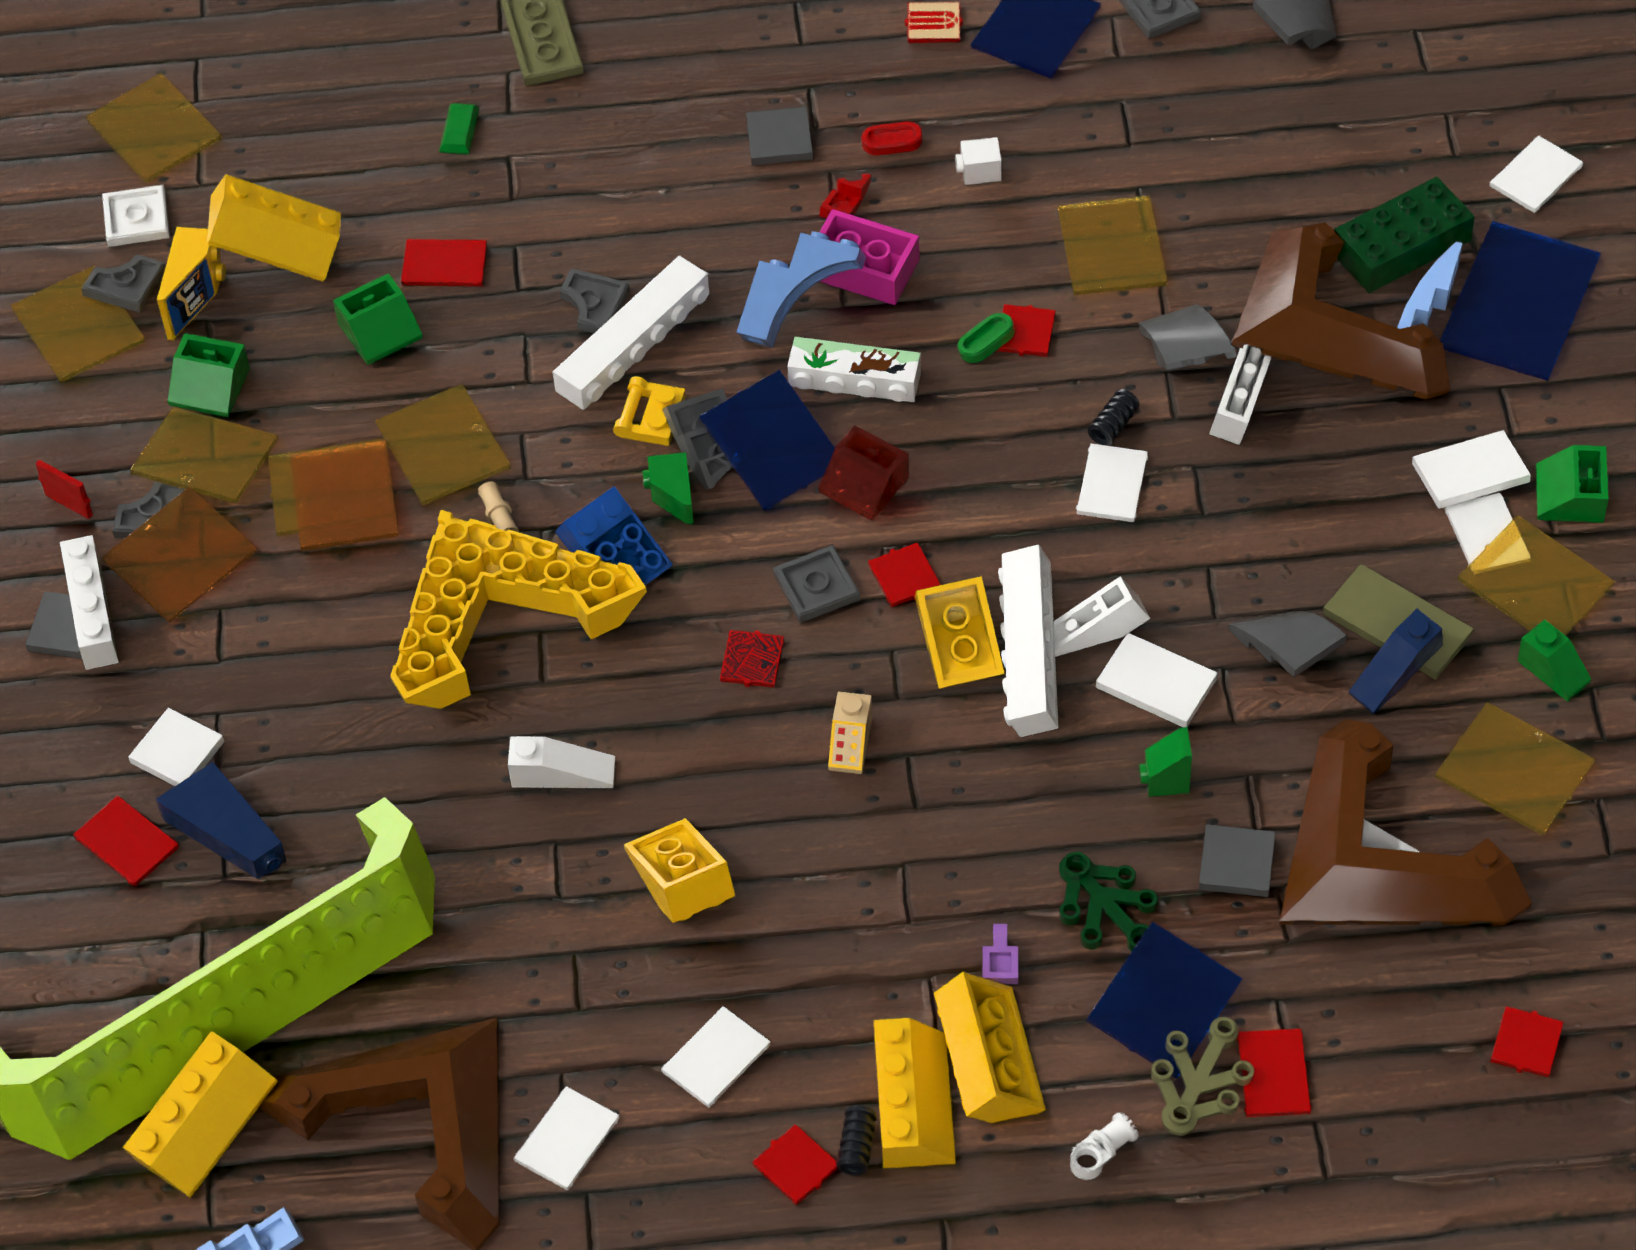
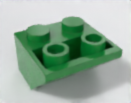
M389 273L333 300L338 325L367 365L423 338L404 293Z
M184 333L173 357L168 405L229 417L250 370L244 344Z
M1572 445L1536 463L1537 520L1604 523L1608 504L1606 446Z

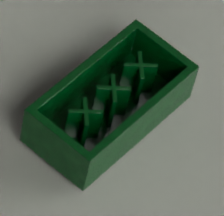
M1436 176L1334 228L1335 233L1344 241L1337 259L1369 294L1441 257L1455 242L1462 243V245L1470 242L1475 216Z

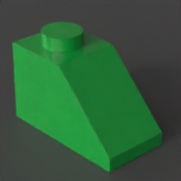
M686 452L647 456L649 469L642 470L644 489H651L652 502L684 523L694 524Z
M1544 619L1521 638L1517 661L1567 702L1591 683V677L1571 640Z
M1188 727L1177 729L1145 749V761L1139 764V778L1141 784H1147L1148 797L1190 793L1192 752Z

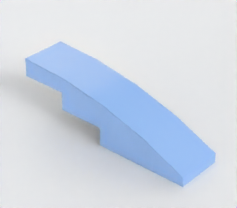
M1455 242L1436 260L1424 275L1407 302L1397 328L1402 329L1422 323L1427 327L1433 308L1446 310L1460 263L1462 243Z
M283 1207L254 1228L246 1224L218 1244L210 1240L197 1250H290L303 1242L304 1238L290 1211Z

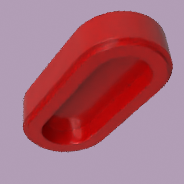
M898 122L870 126L863 131L861 140L862 148L866 153L870 155H886L914 151L921 146L923 137L922 129L916 123Z

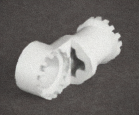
M1124 1113L1113 1115L1112 1122L1100 1131L1094 1130L1086 1139L1072 1149L1070 1167L1076 1177L1083 1180H1091L1098 1177L1102 1172L1103 1165L1116 1155L1117 1149L1126 1142H1134L1138 1138L1137 1129H1134V1125H1130L1132 1121H1127L1128 1117L1124 1116ZM1082 1155H1091L1097 1160V1163L1091 1168H1085L1078 1164L1077 1159Z

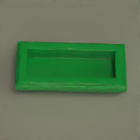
M457 103L449 105L439 153L469 155L479 113L478 106Z

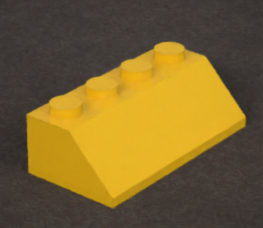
M225 174L211 195L207 244L323 282L340 237L341 213Z
M962 972L934 992L938 1015L941 1018L946 1045L951 1056L954 1076L958 1083L962 1106L966 1116L988 1123H995L1039 1114L1045 1111L1044 1100L1013 988Z
M911 1018L874 1020L883 1168L956 1164L948 1056L944 1032Z
M211 1031L123 1148L138 1163L191 1198L278 1081L237 1047Z

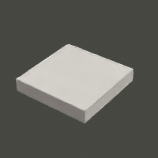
M164 185L102 194L108 247L170 238Z
M167 708L128 757L131 764L176 786L204 768L222 746L224 738L223 735Z

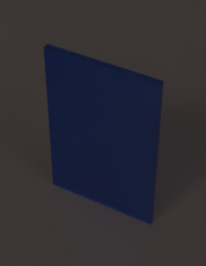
M1492 221L1440 339L1444 350L1549 381L1599 262L1601 253Z

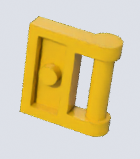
M632 377L628 384L629 394L620 419L616 420L613 428L614 434L621 438L670 446L673 433L662 409L685 401V388L650 383L642 377ZM647 397L649 400L641 424L635 425L632 422L640 398Z

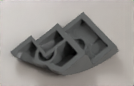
M1253 0V9L1288 46L1302 39L1312 50L1336 38L1337 33L1329 0Z
M1198 304L1139 322L1141 335L1152 341L1157 365L1166 370L1203 364L1210 357L1220 354L1225 355L1227 359L1237 357L1235 348L1230 345L1231 341L1224 330Z
M723 388L662 409L681 452H686L688 465L706 491L712 489L755 442L744 413L741 412L733 415Z
M1297 611L1228 624V630L1246 648L1249 649L1254 646L1270 663L1276 660L1293 677H1296L1333 652L1346 641V635L1338 627L1325 618L1307 611Z

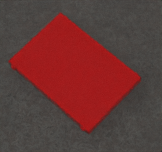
M406 239L401 285L482 286L487 240Z
M118 795L73 834L76 841L84 845L134 887L179 848L175 840L171 839Z
M1301 1028L1238 1032L1237 1042L1240 1061H1247L1254 1068L1252 1081L1243 1086L1246 1118L1311 1114L1312 1106L1309 1099ZM1241 1069L1242 1077L1249 1075L1247 1071Z

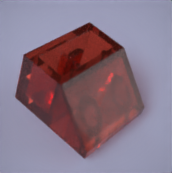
M854 425L836 446L818 490L821 494L873 521L909 478V454Z

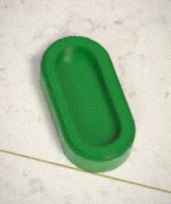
M995 313L985 318L959 339L957 346L960 357L968 363H978L986 359L1014 336L1015 328L1012 318L1004 313Z

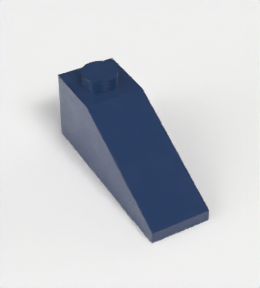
M1416 608L1393 631L1351 687L1349 695L1371 713L1375 714L1443 646L1442 628Z

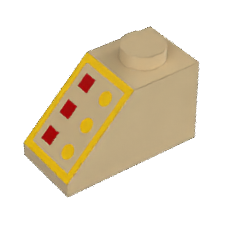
M846 692L837 693L832 719L829 771L862 774L872 723L871 695Z

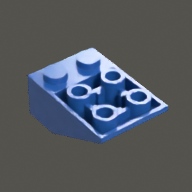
M615 486L565 520L555 531L571 552L575 553L576 550H581L601 556V561L618 565L619 562L631 565L644 585H647L673 566L672 562Z

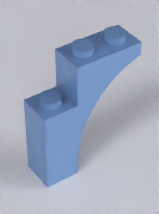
M812 231L811 235L800 233L789 268L788 264L771 259L770 263L759 261L739 322L737 334L744 341L773 348L784 318L795 302L808 289L831 275L863 268L866 256L859 248V244L846 239H841L840 243L831 241L829 236Z

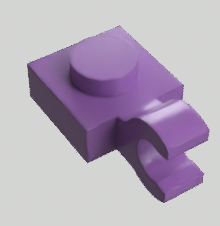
M993 924V946H983V978L1001 984H1018V946H1007V924Z

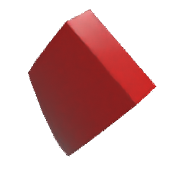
M868 173L862 174L861 180L848 181L845 178L837 179L836 189L832 190L821 204L819 216L827 219L832 209L854 216L870 186L872 175Z

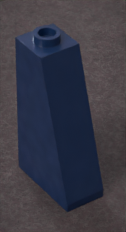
M213 762L156 798L161 817L165 822L257 879L267 873L276 871L286 861L282 842Z

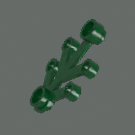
M1082 852L1067 854L1059 864V875L1067 883L1064 903L1059 909L1060 921L1065 925H1074L1080 920V906L1077 902L1080 888L1082 887L1090 895L1086 927L1081 931L1082 946L1086 949L1094 950L1101 945L1102 932L1100 930V922L1103 910L1127 937V947L1132 953L1138 956L1149 954L1155 947L1154 930L1145 924L1135 925L1117 903L1136 905L1140 912L1151 913L1157 908V894L1150 889H1143L1141 891L1126 890L1132 888L1136 880V872L1131 866L1112 867L1096 865ZM1077 868L1081 872H1072L1071 870ZM1126 874L1129 875L1131 878L1128 880H1123L1120 878V876ZM1095 879L1115 880V884L1121 889L1102 887ZM1148 898L1151 899L1153 902L1150 904H1144L1143 902H1141V900ZM1071 910L1074 911L1076 914L1073 916H1067L1064 914V912ZM1095 935L1097 938L1095 940H1088L1086 936ZM1137 941H1144V942H1146L1147 944H1146V945H1137V944H1135V942H1137Z

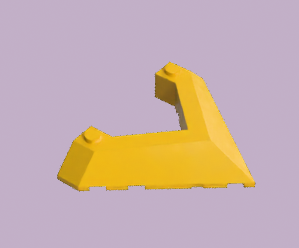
M440 510L436 534L432 536L426 556V567L422 569L410 609V620L407 628L404 629L400 642L398 660L396 665H393L390 675L391 680L405 703L442 709L471 695L466 671L461 661L488 600L576 617L589 638L593 639L621 626L647 592L646 587L631 565L622 562L615 565L601 561V556L581 550H576L574 553L560 549L557 543L509 529L508 531L498 529L495 525L471 518L469 521L453 517L451 512Z

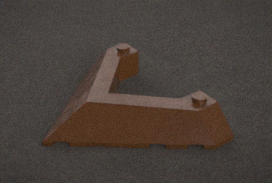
M1324 222L1272 232L1230 345L1239 348L1249 345L1259 348L1261 354L1286 361H1295L1307 367L1353 379L1355 374L1371 379L1372 385L1394 391L1397 386L1414 391L1413 395L1422 399H1429L1449 393L1451 387L1443 343L1423 323L1399 329L1315 299L1318 274L1332 270L1344 245V241L1335 233L1331 226Z
M1348 719L1343 720L1319 737L1279 924H1293V921H1314V924L1345 925L1346 922H1360V925H1420V921H1441V925H1470V922H1491V925H1506L1532 906V902L1512 861L1489 838H1486L1462 856L1361 846L1366 784L1391 767L1394 745L1371 723Z
M497 1018L274 1076L278 1082L258 1108L307 1141L330 1115L344 1113L347 1108L366 1106L369 1109L394 1105L396 1100L417 1097V1101L429 1099L438 1168L415 1194L420 1215L472 1250H479L500 1225Z

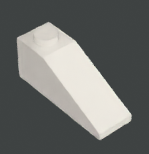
M1121 576L1054 621L1055 657L1124 637L1127 633H1130L1150 619L1139 596Z
M510 736L508 770L512 787L614 788L615 756L547 737Z

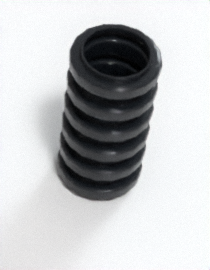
M1118 389L1113 397L1109 399V402L1105 404L1103 410L1093 420V423L1088 426L1087 431L1090 438L1099 445L1110 446L1114 439L1118 437L1119 432L1124 429V426L1134 416V413L1138 411L1140 403L1137 397L1128 390Z
M854 1105L845 1110L846 1118L843 1121L844 1128L842 1129V1139L840 1140L841 1148L838 1150L839 1158L836 1161V1167L845 1174L862 1175L869 1168L868 1162L870 1161L871 1142L874 1139L873 1132L875 1131L877 1113L867 1106Z

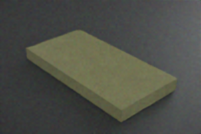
M500 0L525 86L584 73L563 0Z
M1362 564L1357 567L1323 608V615L1380 648L1393 631L1416 608L1442 628L1443 646L1419 669L1435 680L1471 638L1474 630L1469 625Z

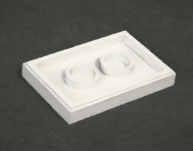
M1504 430L1413 456L1412 462L1438 509L1529 483L1531 475Z
M1127 633L1096 680V688L1181 727H1187L1216 682L1218 673Z

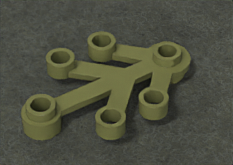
M1219 1017L1211 1023L1208 1033L1210 1043L1196 1070L1187 1052L1188 1038L1186 1034L1181 1031H1172L1168 1034L1165 1047L1173 1055L1186 1090L1180 1099L1171 1080L1173 1066L1167 1060L1160 1059L1153 1063L1151 1078L1155 1083H1158L1166 1103L1162 1111L1161 1120L1165 1129L1176 1136L1186 1135L1195 1129L1197 1120L1221 1113L1230 1115L1238 1109L1239 1096L1230 1089L1221 1091L1217 1100L1195 1105L1201 1094L1236 1084L1244 1086L1252 1081L1254 1068L1251 1063L1244 1060L1236 1062L1232 1070L1210 1076L1222 1050L1228 1049L1236 1043L1238 1026L1232 1019ZM1218 1027H1226L1230 1029V1032L1222 1033ZM1179 1040L1183 1045L1176 1047L1171 1044V1041ZM1163 1068L1167 1070L1168 1074L1162 1076L1156 1070ZM1243 1069L1249 1075L1242 1077L1236 1071ZM1228 1098L1231 1099L1234 1102V1104L1231 1106H1227L1223 1104L1222 1100ZM1182 1113L1186 1115V1118L1179 1120L1175 1118L1174 1114Z

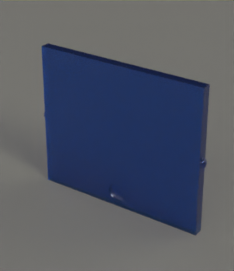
M1002 0L972 41L971 48L1052 78L1101 8V3L1094 0Z
M780 369L747 389L738 391L735 396L699 417L764 511L797 491L806 489L809 484L842 466L845 462Z
M1152 922L1086 1021L1152 1064L1160 1059L1169 1061L1173 1066L1172 1076L1178 1079L1180 1072L1173 1055L1165 1047L1168 1034L1172 1031H1181L1186 1034L1188 1038L1187 1052L1191 1059L1208 1033L1211 1023L1218 1018L1243 978L1200 952L1198 948L1190 946ZM1179 1040L1171 1041L1173 1046L1180 1047L1183 1045Z

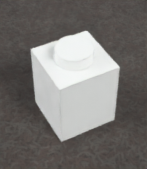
M997 137L960 141L961 154L955 155L957 173H963L965 185L1001 181V156Z

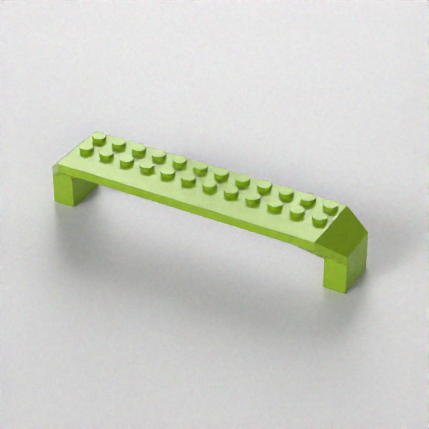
M385 797L356 814L371 850L362 870L57 1057L10 1059L0 1047V1123L15 1139L71 1160L152 1110L211 1031L242 1052H245L433 934L435 874L414 824Z

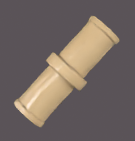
M493 481L482 484L478 489V494L486 507L485 514L487 519L498 529L505 531L509 529L518 532L519 529L511 516L510 504L504 501L498 485Z

